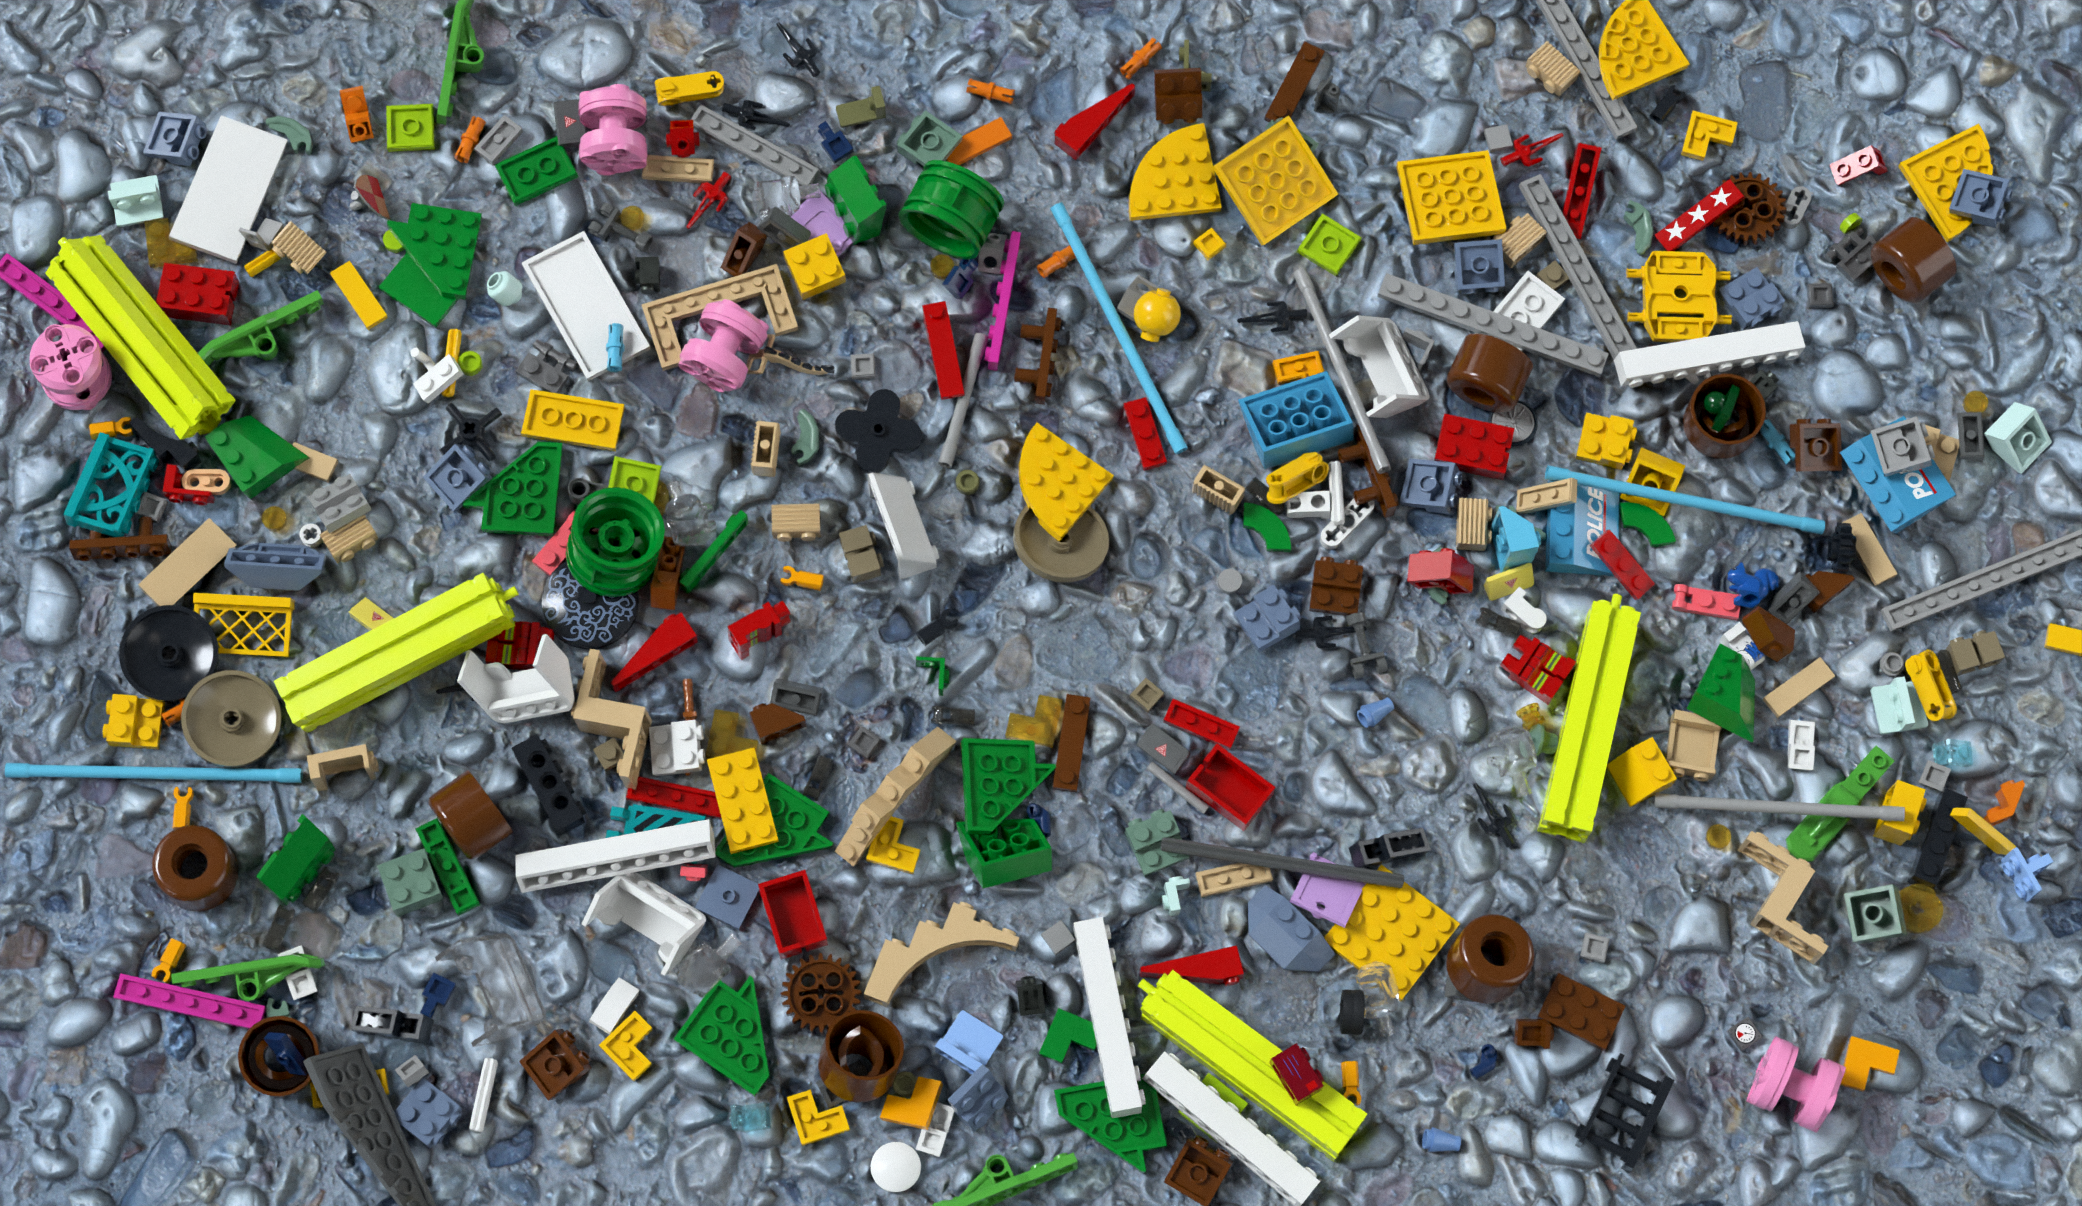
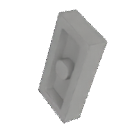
M504 115L477 144L474 150L478 155L494 165L523 133V129Z

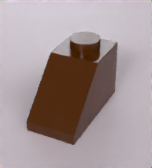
M751 222L737 229L720 268L734 277L745 274L761 253L768 236L757 229V226Z
M1817 571L1812 576L1809 573L1805 576L1820 592L1807 606L1813 613H1816L1847 589L1855 578L1853 575Z
M1760 606L1742 618L1746 629L1760 652L1776 662L1793 652L1795 629Z
M766 703L759 704L753 708V711L749 712L761 745L806 727V720L803 715L773 703L768 705Z

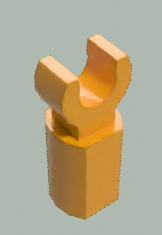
M123 417L118 422L112 420L89 424L91 439L97 440L100 432L108 434L110 437H117L119 434L124 437H130L133 435L132 429L124 430L123 427L126 424H130L129 422L132 420L130 417Z
M791 566L783 567V572L790 573L791 577L789 579L781 578L780 582L782 585L791 586L792 584H797L798 587L822 590L824 575L802 570L797 572Z
M179 787L174 789L173 794L177 800V803L174 804L172 827L174 830L190 825L191 805L189 802L194 797L191 787H188V793L183 797L180 796Z
M171 938L160 959L161 964L153 969L151 976L156 979L160 972H165L166 975L163 982L168 984L172 979L171 970L176 967L186 945Z
M1344 1061L1341 1063L1342 1088L1345 1089L1343 1096L1345 1098L1354 1096L1356 1098V1105H1360L1361 1095L1357 1091V1088H1359L1358 1062Z

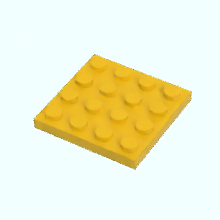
M1286 116L1212 166L1261 245H1265L1338 195V192L1290 116Z
M1489 150L1397 161L1396 167L1413 245L1499 235L1506 232L1507 228Z
M1382 864L1377 869V871L1392 873ZM1404 882L1402 888L1366 883L1361 889L1362 892L1345 928L1334 924L1324 938L1334 952L1401 1002L1459 927L1460 923L1406 882Z

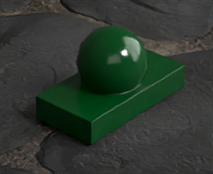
M1732 385L1726 395L1715 391L1710 392L1705 397V409L1710 414L1716 415L1711 429L1717 432L1721 431L1730 419L1740 393L1739 387Z

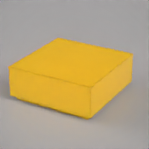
M1212 227L1193 242L1195 247L1208 261L1225 249L1227 245Z

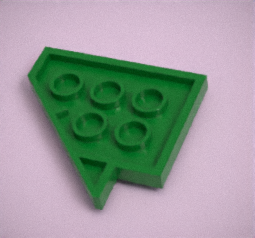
M412 203L408 223L388 220L387 228L440 295L466 300L482 213Z
M538 441L463 502L464 508L483 509L482 532L537 536L554 535L563 452L562 443Z
M962 739L961 751L966 834H991L1055 770L1056 764L1036 763L1035 742L1033 740Z
M768 773L763 783L779 842L731 854L725 835L715 849V855L733 868L830 849L833 847V842L817 833L830 812Z
M749 976L741 989L736 992L717 978L674 1037V1041L756 1097L770 1076L754 979L752 976Z
M1140 1074L1141 1080L1137 1081L1138 1089H1143L1146 1102V1104L1142 1105V1112L1123 1117H1111L1104 1081L1054 1090L1059 1117L1139 1172L1146 1173L1143 1151L1167 1147L1157 1093L1154 1088L1142 1079L1145 1074Z

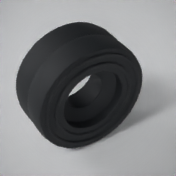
M1342 990L1340 1000L1341 1034L1361 1035L1364 1027L1365 1013L1364 992L1362 990Z

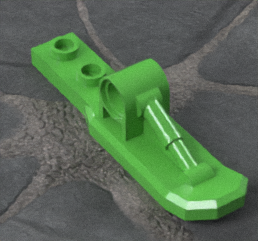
M459 0L455 6L437 110L438 124L446 125L447 117H452L454 104L450 103L451 95H456L457 82H453L455 71L478 73L484 66V52L477 44L475 32L470 22V9L474 0ZM477 57L479 60L476 62H471L468 60V58Z
M318 290L276 311L262 315L209 341L198 352V355L208 366L214 360L217 361L223 357L255 356L263 360H271L278 353V347L271 331L285 323L289 325L299 320V316L305 313L312 314L317 312L321 308L320 306L324 304ZM262 344H272V348L269 351L260 350Z
M1876 745L1844 781L1834 785L1818 803L1861 806L1864 795L1894 763V760ZM1807 815L1785 839L1787 850L1796 859L1800 858L1807 862H1813L1851 817Z
M298 953L171 974L172 984L181 983V987L196 985V980L205 979V983L221 981L220 976L235 974L239 996L243 1000L252 1001L261 998L267 989L285 979L292 972L303 967L319 969L325 966L324 958ZM249 982L254 983L257 988L254 996L247 992Z
M1074 1152L1071 1154L1062 1153L1054 1157V1161L1046 1164L1044 1162L1037 1163L1029 1171L1014 1176L1005 1157L998 1154L992 1155L986 1161L983 1171L967 1186L968 1188L959 1197H954L952 1200H942L934 1203L932 1206H991L1041 1183L1078 1169V1161ZM997 1164L1004 1167L1000 1173H994L990 1169Z

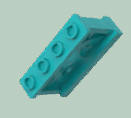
M100 432L63 515L67 525L79 526L113 537H124L125 533L128 534L132 525L131 518L140 508L142 493L148 490L150 484L149 477L152 471L155 472L158 467L159 458H157L155 450L115 439L108 434ZM110 450H117L125 454L119 459ZM133 456L143 459L139 469L133 468L137 461H131L127 465L124 463ZM103 466H108L109 472H101ZM119 471L124 479L126 490L120 495L104 501L103 492L96 485L97 480H107ZM92 493L98 494V503H96V498L93 500L89 499ZM107 511L110 519L114 513H118L120 516L116 523L107 524L102 520V512ZM96 513L97 520L90 519L81 515Z

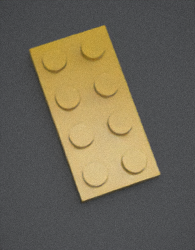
M530 389L521 435L522 437L616 452L625 406L620 403Z
M755 748L707 759L730 853L733 854L779 842Z

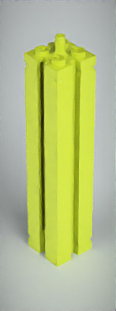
M101 235L68 240L62 237L58 241V244L61 246L59 255L51 260L50 266L45 272L49 279L54 281V285L170 428L175 430V434L180 440L194 437L196 432L199 435H203L216 429L222 420L220 416L229 411L236 401L235 398L226 391V387L113 249L106 245V241Z
M484 573L475 576L473 580H468L291 671L287 676L274 680L281 698L285 701V707L292 723L298 727L301 726L302 730L309 733L316 729L317 726L324 725L499 635L503 630L514 627L515 624L512 618L515 617L511 606L509 604L506 605L505 602L519 595L518 590L513 586L504 591L501 585L495 582L493 577L489 579Z
M1613 594L1611 602L1606 600L1593 601L1586 614L1558 736V747L1554 754L1537 829L1538 832L1554 836L1557 834L1566 836V839L1581 843L1586 842L1593 829L1638 628L1637 625L1641 612L1635 611L1630 606H1621L1620 609L1622 596L1619 594Z
M1174 970L1169 975L1164 973L1157 982V987H1154L1145 979L1141 980L1138 987L1148 994L1140 1008L1142 1011L1141 1019L1144 1022L1152 1025L1156 1031L1319 1152H1323L1331 1161L1334 1162L1363 1123L1367 1116L1366 1112L1355 1107L1354 1103L1325 1082H1322L1324 1085L1322 1091L1296 1106L1269 1064L1272 1057L1282 1052L1281 1049L1189 981L1182 979L1181 975Z

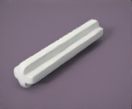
M1331 461L1328 464L1331 521L1334 526L1345 523L1342 467L1339 461Z
M484 1059L469 1126L470 1130L474 1132H482L484 1129L498 1061L495 1059Z

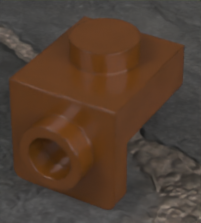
M1516 1019L1514 1038L1516 1045L1542 1046L1544 1049H1550V1042L1554 1040V1029L1545 1019Z

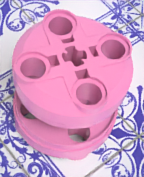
M614 84L610 87H601L581 92L578 103L580 122L585 127L592 129V131L585 133L580 139V161L604 176L645 168L648 157L646 138L641 133L634 131V129L639 128L645 123L647 115L646 100L624 84Z
M723 299L722 301L708 303L701 313L699 324L712 338L710 342L698 338L689 339L679 355L680 362L678 366L715 391L721 393L733 391L742 387L748 372L746 364L735 355L736 352L758 353L767 339L769 326L733 301Z
M70 324L50 325L36 339L32 346L30 369L42 385L49 399L59 407L68 410H91L108 392L112 381L111 366L105 355L101 352L96 339L84 328ZM58 335L62 336V338L59 341H52L54 337ZM90 393L88 398L80 399L82 394Z
M1775 1036L1757 1067L1746 1102L1763 1110L1772 1111L1781 1095L1798 1101L1793 1122L1817 1133L1834 1106L1846 1067L1821 1057L1815 1064L1811 1074H1808L1794 1067L1799 1047Z

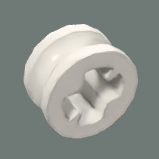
M306 524L300 530V538L304 545L314 548L321 544L322 539L319 534L322 532L317 525ZM314 531H316L315 539L310 538L309 540H306L308 539L306 535L308 532L312 534Z

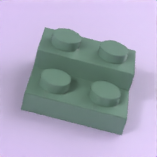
M925 110L921 116L918 115L914 118L909 131L900 135L897 140L898 153L914 164L920 163L924 166L931 160L945 161L963 140V136Z
M1164 809L1154 811L1150 814L1151 818L1142 821L1141 818L1132 820L1128 823L1129 827L1125 829V835L1144 877L1185 861L1190 857L1185 854L1161 850V841L1164 837L1182 840L1180 830L1171 810L1167 812Z

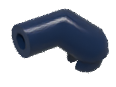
M1029 804L1026 808L1029 818L1036 821L1045 838L1050 837L1051 819L1049 812L1038 804Z
M1486 1044L1482 1047L1480 1064L1470 1069V1073L1475 1080L1491 1072L1496 1067L1497 1050L1492 1044Z

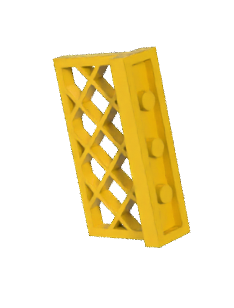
M208 593L193 594L194 611L200 615V609L211 610L216 617L208 624L212 626L219 620L227 628L217 638L220 647L219 654L289 657L292 613L295 607V600L292 598ZM215 610H222V612L217 614ZM228 611H235L240 619L229 627L221 617ZM239 611L246 613L242 616ZM253 612H259L264 620L253 628L246 618ZM264 613H271L267 617L264 615ZM277 613L286 614V623L277 629L270 619ZM243 621L251 631L240 640L232 630ZM268 622L275 630V633L264 641L257 631ZM284 629H285V637L281 634V632H282ZM231 633L238 643L231 649H225L219 641ZM255 634L262 644L255 650H249L244 642ZM279 635L284 641V650L273 651L268 643ZM266 646L269 651H264L262 649Z

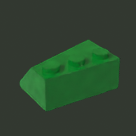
M855 155L828 174L827 183L825 184L828 197H832L835 203V213L838 218L842 217L844 232L848 238L851 237L853 244L880 235L887 206L883 199L879 201L877 188L875 185H869L868 174Z
M251 415L224 422L204 436L241 491L250 500L309 459L307 455Z
M1720 643L1686 709L1752 743L1754 740L1755 678L1742 654Z
M303 814L297 820L300 823L297 830L288 832L285 836L283 849L275 851L256 876L264 888L286 906L299 898L302 893L301 889L306 883L310 884L318 875L317 871L323 864L327 865L333 859L334 851L336 850L330 839Z
M1034 819L1004 820L991 834H966L965 821L956 822L965 859L983 889L1052 871V848Z

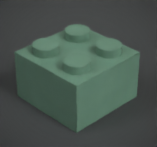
M424 848L377 865L392 909L397 917L444 900L429 856Z
M1891 884L1844 893L1854 943L1864 944L1907 936L1902 903L1897 886Z

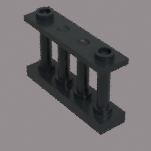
M1620 1053L1616 1059H1610L1605 1070L1609 1072L1585 1125H1579L1574 1137L1578 1139L1575 1146L1579 1148L1587 1140L1619 1156L1620 1160L1623 1161L1621 1169L1630 1173L1635 1167L1675 1080L1665 1076L1661 1081L1657 1080L1655 1082L1621 1065L1625 1055ZM1616 1073L1651 1090V1094L1654 1095L1651 1104L1648 1102L1645 1104L1611 1087ZM1605 1096L1640 1112V1115L1644 1117L1641 1125L1636 1124L1634 1126L1600 1109ZM1595 1117L1630 1134V1138L1634 1139L1630 1148L1627 1146L1623 1148L1589 1131Z

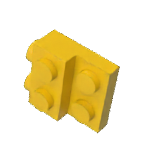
M1586 412L1575 459L1622 470L1624 464L1630 462L1632 449H1628L1630 441L1634 442L1637 428L1633 427L1634 420L1614 415L1608 418Z
M113 694L112 700H108L106 703V714L110 715L109 724L105 723L103 726V738H106V742L110 746L159 749L163 722L161 714L164 713L165 702L143 699L136 695Z

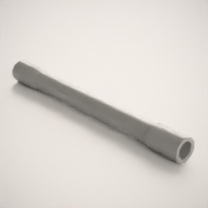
M975 333L969 361L962 382L965 396L958 397L947 438L943 444L938 462L942 467L951 468L953 465L971 393L988 342V336L983 333Z

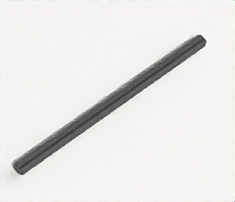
M1167 837L1162 838L1161 850L1166 852L1402 888L1404 884V875Z

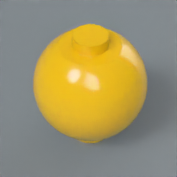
M1157 288V291L1146 292L1136 302L1134 320L1137 327L1142 330L1141 338L1151 342H1158L1160 336L1170 334L1179 324L1181 310L1175 297L1170 295L1171 291Z

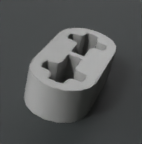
M1798 186L1791 191L1784 205L1787 208L1786 214H1783L1785 216L1784 223H1780L1784 228L1793 229L1800 223L1812 197L1811 192L1806 187ZM1799 194L1803 195V200L1797 205L1795 202ZM1793 210L1795 214L1793 219L1789 221L1787 220L1788 215Z

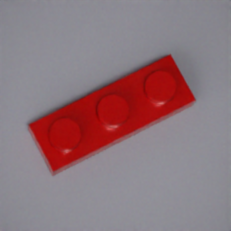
M1144 397L1123 403L1143 470L1167 465L1147 398Z
M1610 529L1606 530L1590 545L1634 600L1640 599L1655 584Z
M1172 699L1163 723L1213 744L1218 743L1228 750H1231L1240 729L1238 725L1176 699Z

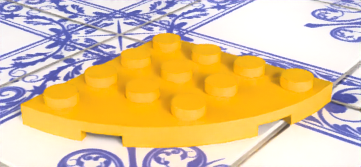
M1625 0L1611 15L1600 39V71L1612 100L1685 70L1690 65L1649 0Z
M1204 123L1187 126L1170 133L1146 153L1135 172L1131 184L1128 205L1130 221L1221 211L1222 206L1215 172L1212 168L1213 163Z
M1979 124L1900 162L1898 166L1946 242L1960 235L1973 222L1972 218L1949 213V208L1963 169L1989 175L1993 174V164H1991L1989 154L1990 147Z
M1036 422L1030 430L1021 452L1019 482L1024 500L1028 508H1031L1039 519L1038 523L1060 542L1108 486L1114 475Z

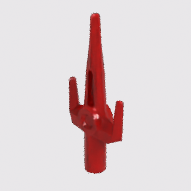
M1559 133L1544 140L1523 145L1521 142L1529 138V135L1526 134L1513 141L1515 152L1500 158L1501 163L1505 167L1521 160L1523 165L1532 166L1543 161L1541 157L1531 160L1530 156L1564 135ZM1539 144H1543V145H1541V146H1539V147H1537V148H1535V149H1533V150L1530 149V148H1532V147H1534V146H1537V145H1539Z
M723 172L714 185L704 182L695 191L694 197H697L703 190L706 192V195L686 226L687 229L694 225L715 200H721L716 211L719 212L725 205L728 197L721 190L731 178L728 173ZM709 199L710 201H709V202L707 203V205L701 210V208L703 207V205H704V203L706 202V200Z

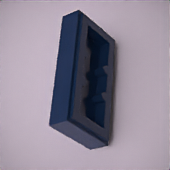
M269 1032L265 1036L264 1040L275 1053L277 1061L286 1068L289 1074H308L303 1062L305 1060L287 1034Z

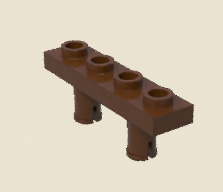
M1048 308L1046 324H1043V326L1023 323L1021 326L1020 338L1041 340V343H1043L1040 368L1032 370L1016 367L1014 382L1035 384V387H1037L1035 404L1045 405L1046 397L1051 396L1052 383H1048V377L1054 374L1055 361H1051V355L1057 352L1058 339H1054L1055 331H1060L1061 317H1057L1056 308Z
M1357 424L1353 434L1357 445L1338 449V457L1341 463L1361 458L1372 483V487L1354 491L1355 503L1360 505L1377 500L1384 518L1394 516L1398 506V498L1396 493H1392L1390 489L1388 472L1377 473L1369 448Z
M145 516L138 519V536L104 538L103 533L90 530L89 539L70 540L69 544L74 560L79 561L99 558L112 560L115 557L138 558L139 556L147 555L160 557L164 554H171L172 548L167 534L153 535V519Z

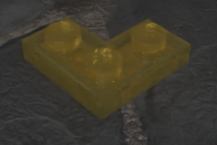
M168 218L144 221L148 260L151 268L162 267L164 263L182 264L198 261L196 249L169 240L171 230Z
M1039 695L1034 717L1010 713L1005 738L1033 740L1037 745L1053 748L1063 699Z
M715 709L706 758L711 759L750 748H755L757 754L758 740L735 737L739 713Z

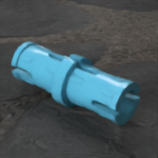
M612 323V325L608 326L609 338L606 344V351L608 352L607 370L619 372L622 371V354L625 351V345L623 344L624 326L619 323Z
M1769 419L1765 420L1759 431L1769 442L1768 446L1770 449H1774L1785 462V465L1790 464L1791 460H1795V452L1785 441L1786 437L1783 434L1780 435Z

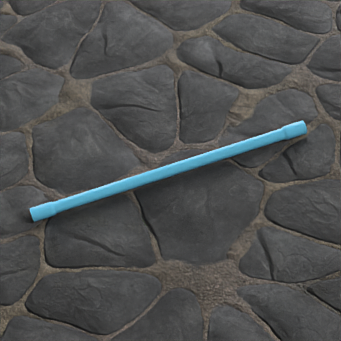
M1062 202L1055 204L1050 210L1066 236L1166 433L1174 453L1180 454L1184 452L1188 447L1180 431L1176 428L1091 262Z
M1550 465L1547 466L1545 471L1546 480L1559 481L1574 478L1578 480L1577 485L1797 528L1801 531L1821 535L1825 530L1824 520L1798 517L1574 472Z
M6 763L5 777L230 780L302 783L303 770L302 768L245 769Z

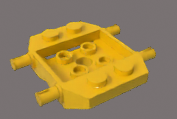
M1652 251L1645 265L1641 266V269H1626V278H1640L1643 288L1642 313L1628 312L1627 322L1643 323L1653 342H1680L1708 337L1714 325H1731L1732 315H1718L1715 298L1716 280L1730 281V271H1717L1715 264L1704 252ZM1674 290H1684L1686 297L1678 298L1674 294ZM1657 313L1703 314V318L1658 317Z

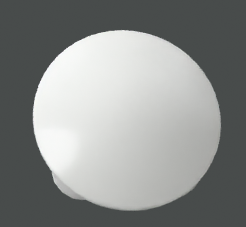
M891 1142L881 1146L875 1152L871 1161V1174L874 1181L887 1192H902L912 1187L919 1179L921 1162L916 1151L909 1145L901 1142Z

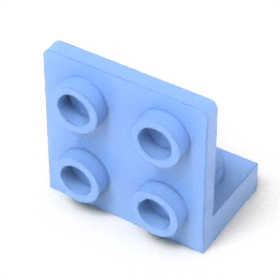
M962 1010L944 1038H940L935 1045V1052L972 1075L982 1064L984 1066L987 1064L1002 1041L1003 1035Z

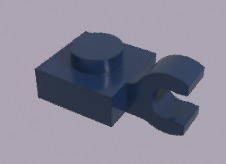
M826 121L818 125V133L824 139L821 142V146L834 164L853 152L854 148L841 130L834 134Z
M962 259L959 266L952 268L942 285L956 299H962L974 282L970 276L976 270L979 263L975 259Z
M433 973L422 993V996L427 1000L420 1013L432 1019L438 1004L443 1007L446 1006L456 988V983Z

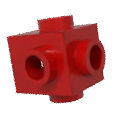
M694 120L670 121V133H666V145L671 147L672 155L684 158L695 154V146H700L699 132H694Z

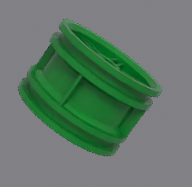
M931 160L924 165L923 171L918 176L898 216L903 227L911 235L932 249L955 258L974 259L979 255L982 246L986 242V238L998 219L999 213L1004 207V199L994 186L976 173L951 162Z
M620 487L604 488L585 497L575 511L565 554L567 566L577 582L591 592L608 597L626 596L643 588L654 574L658 555L664 541V521L658 508L641 493ZM633 531H635L636 533H638L639 536H638V537H635Z

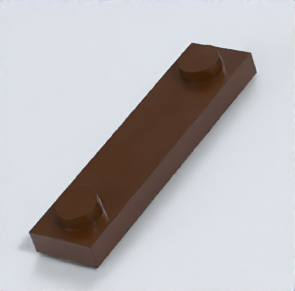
M1304 41L1265 115V121H1276V119L1285 118L1286 116L1292 117L1325 54L1324 50Z
M1066 695L1053 789L1077 793L1091 697Z

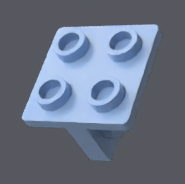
M2016 847L2001 859L2004 873L2011 877L2015 884L2014 889L2017 895L2023 898L2025 902H2028L2042 891L2035 876L2043 872L2053 863V860L2049 853L2042 857L2038 853L2025 861L2021 852Z

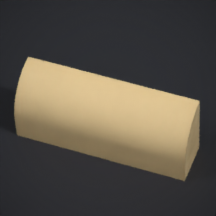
M208 518L145 577L138 586L157 606L174 605L227 555L229 548L236 547L237 545Z

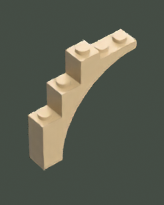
M936 727L911 746L901 764L889 772L877 791L861 803L851 820L853 821L835 852L852 866H855L898 807L921 781L947 758L957 741L942 729Z
M953 902L943 929L939 928L940 925L930 920H926V922L919 921L909 948L905 947L906 943L893 938L890 941L885 939L865 989L864 999L888 1007L900 984L911 972L928 959L951 949L975 945L1000 947L1016 952L1019 937L1012 930L1003 928L1001 931L993 928V924L982 919L979 922L975 921L977 911L973 910L974 907L965 902H960L959 904Z

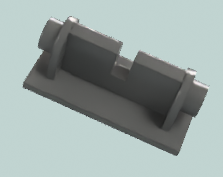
M1333 75L1327 81L1322 80L1316 88L1318 93L1314 98L1315 112L1319 107L1327 113H1334L1337 110L1341 91L1338 86L1332 83Z

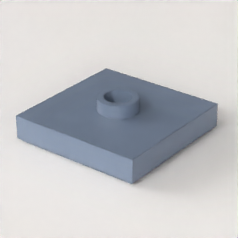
M717 864L695 909L740 931L759 894L758 883Z

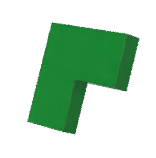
M1058 1008L1039 1055L1062 1064L1071 1042L1095 1051L1097 1043L1092 1022Z

